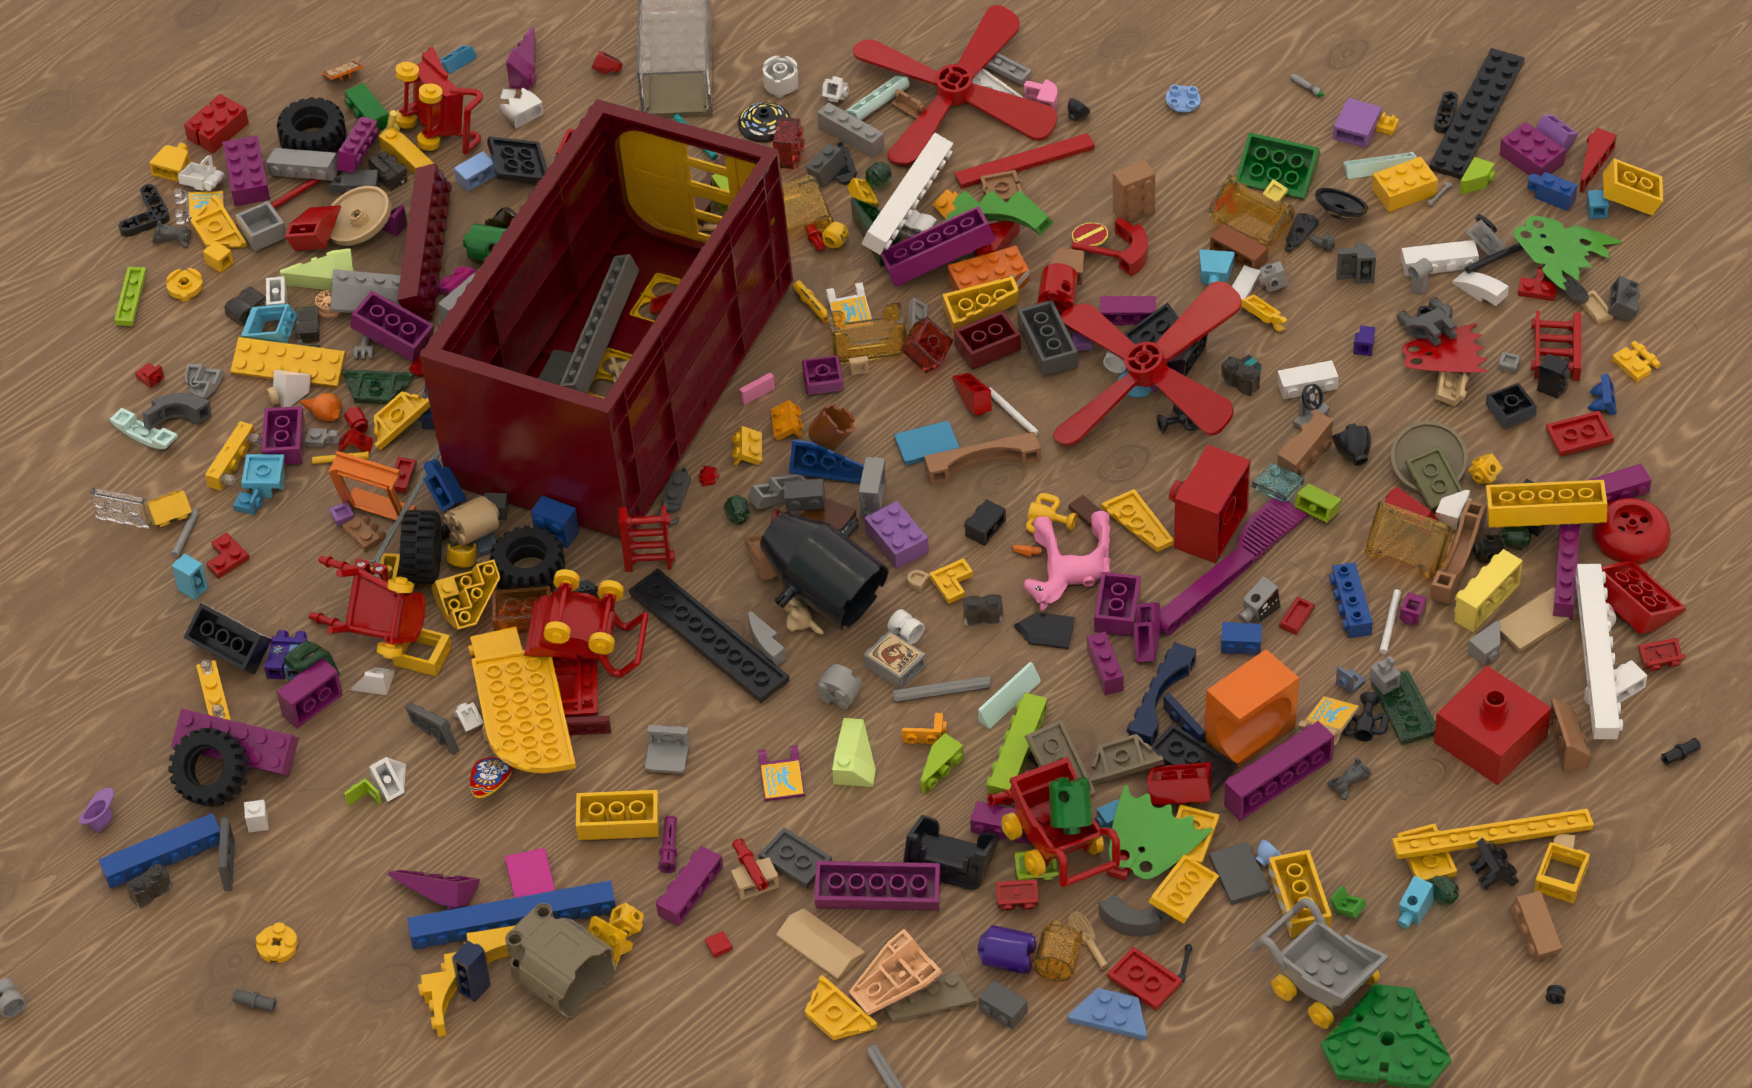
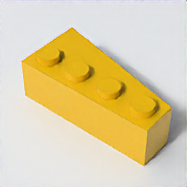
M1012 276L942 294V307L953 336L956 329L1018 304L1019 290Z

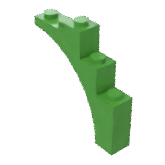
M964 190L961 194L957 195L953 202L956 209L951 211L944 220L946 221L980 206L987 221L1018 223L1030 228L1040 236L1053 224L1049 216L1020 190L1013 194L1007 203L993 190L986 194L980 203Z

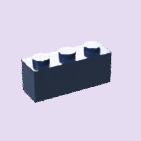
M468 940L454 954L452 961L459 993L476 1002L491 984L484 949L479 944H473Z

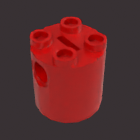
M1054 263L1046 266L1041 275L1038 304L1053 300L1060 317L1065 310L1074 306L1078 283L1076 270L1064 263Z

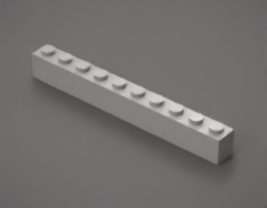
M630 254L614 256L560 382L561 386L588 393L639 272V268Z

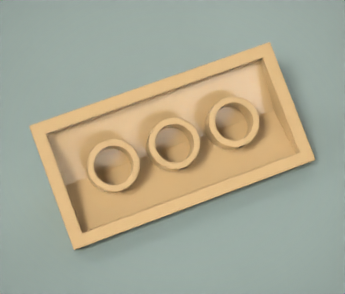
M804 908L789 915L776 934V937L837 981L866 954L861 948Z

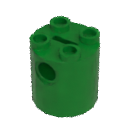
M473 224L469 233H466L463 238V247L466 248L468 259L484 261L492 252L493 246L500 240L502 233L507 229Z
M1064 777L1057 778L1056 781H1050L1051 826L1063 828L1064 834L1080 833V827L1091 825V793L1088 778L1081 777L1076 778L1074 781H1069V778Z

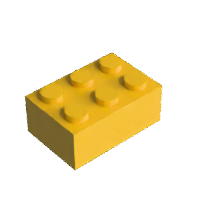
M1421 156L1372 174V190L1388 212L1437 195L1438 179Z
M1615 158L1603 172L1604 198L1652 216L1663 203L1662 176Z

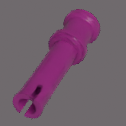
M672 815L664 818L663 846L659 850L661 861L658 864V869L663 873H672L676 870L675 857L677 856V850L675 848L677 818Z

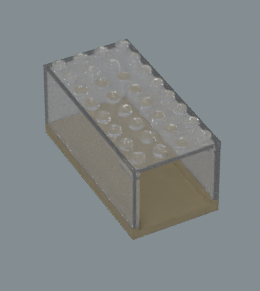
M638 0L637 79L642 112L663 118H673L675 114H679L681 117L713 116L712 0Z

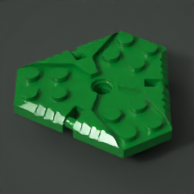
M1375 983L1350 1010V1015L1345 1016L1337 1024L1333 1031L1321 1042L1320 1046L1336 1079L1378 1084L1380 1079L1387 1080V1085L1407 1088H1430L1450 1066L1452 1060L1436 1029L1430 1025V1018L1427 1016L1414 989ZM1380 1069H1386L1388 1072L1380 1071Z

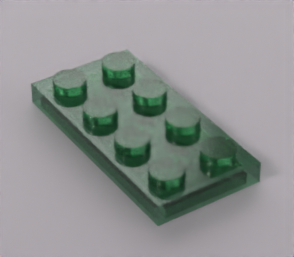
M1409 670L1400 672V686L1384 695L1371 681V687L1374 693L1380 697L1379 702L1385 714L1389 716V722L1401 746L1435 735L1436 723Z

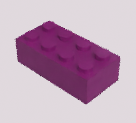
M258 135L222 142L234 205L240 206L270 200Z
M371 291L351 314L350 328L413 362L422 349L427 346L430 337L433 336L434 324Z

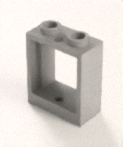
M866 457L859 488L860 517H866L882 507L886 487L884 458Z

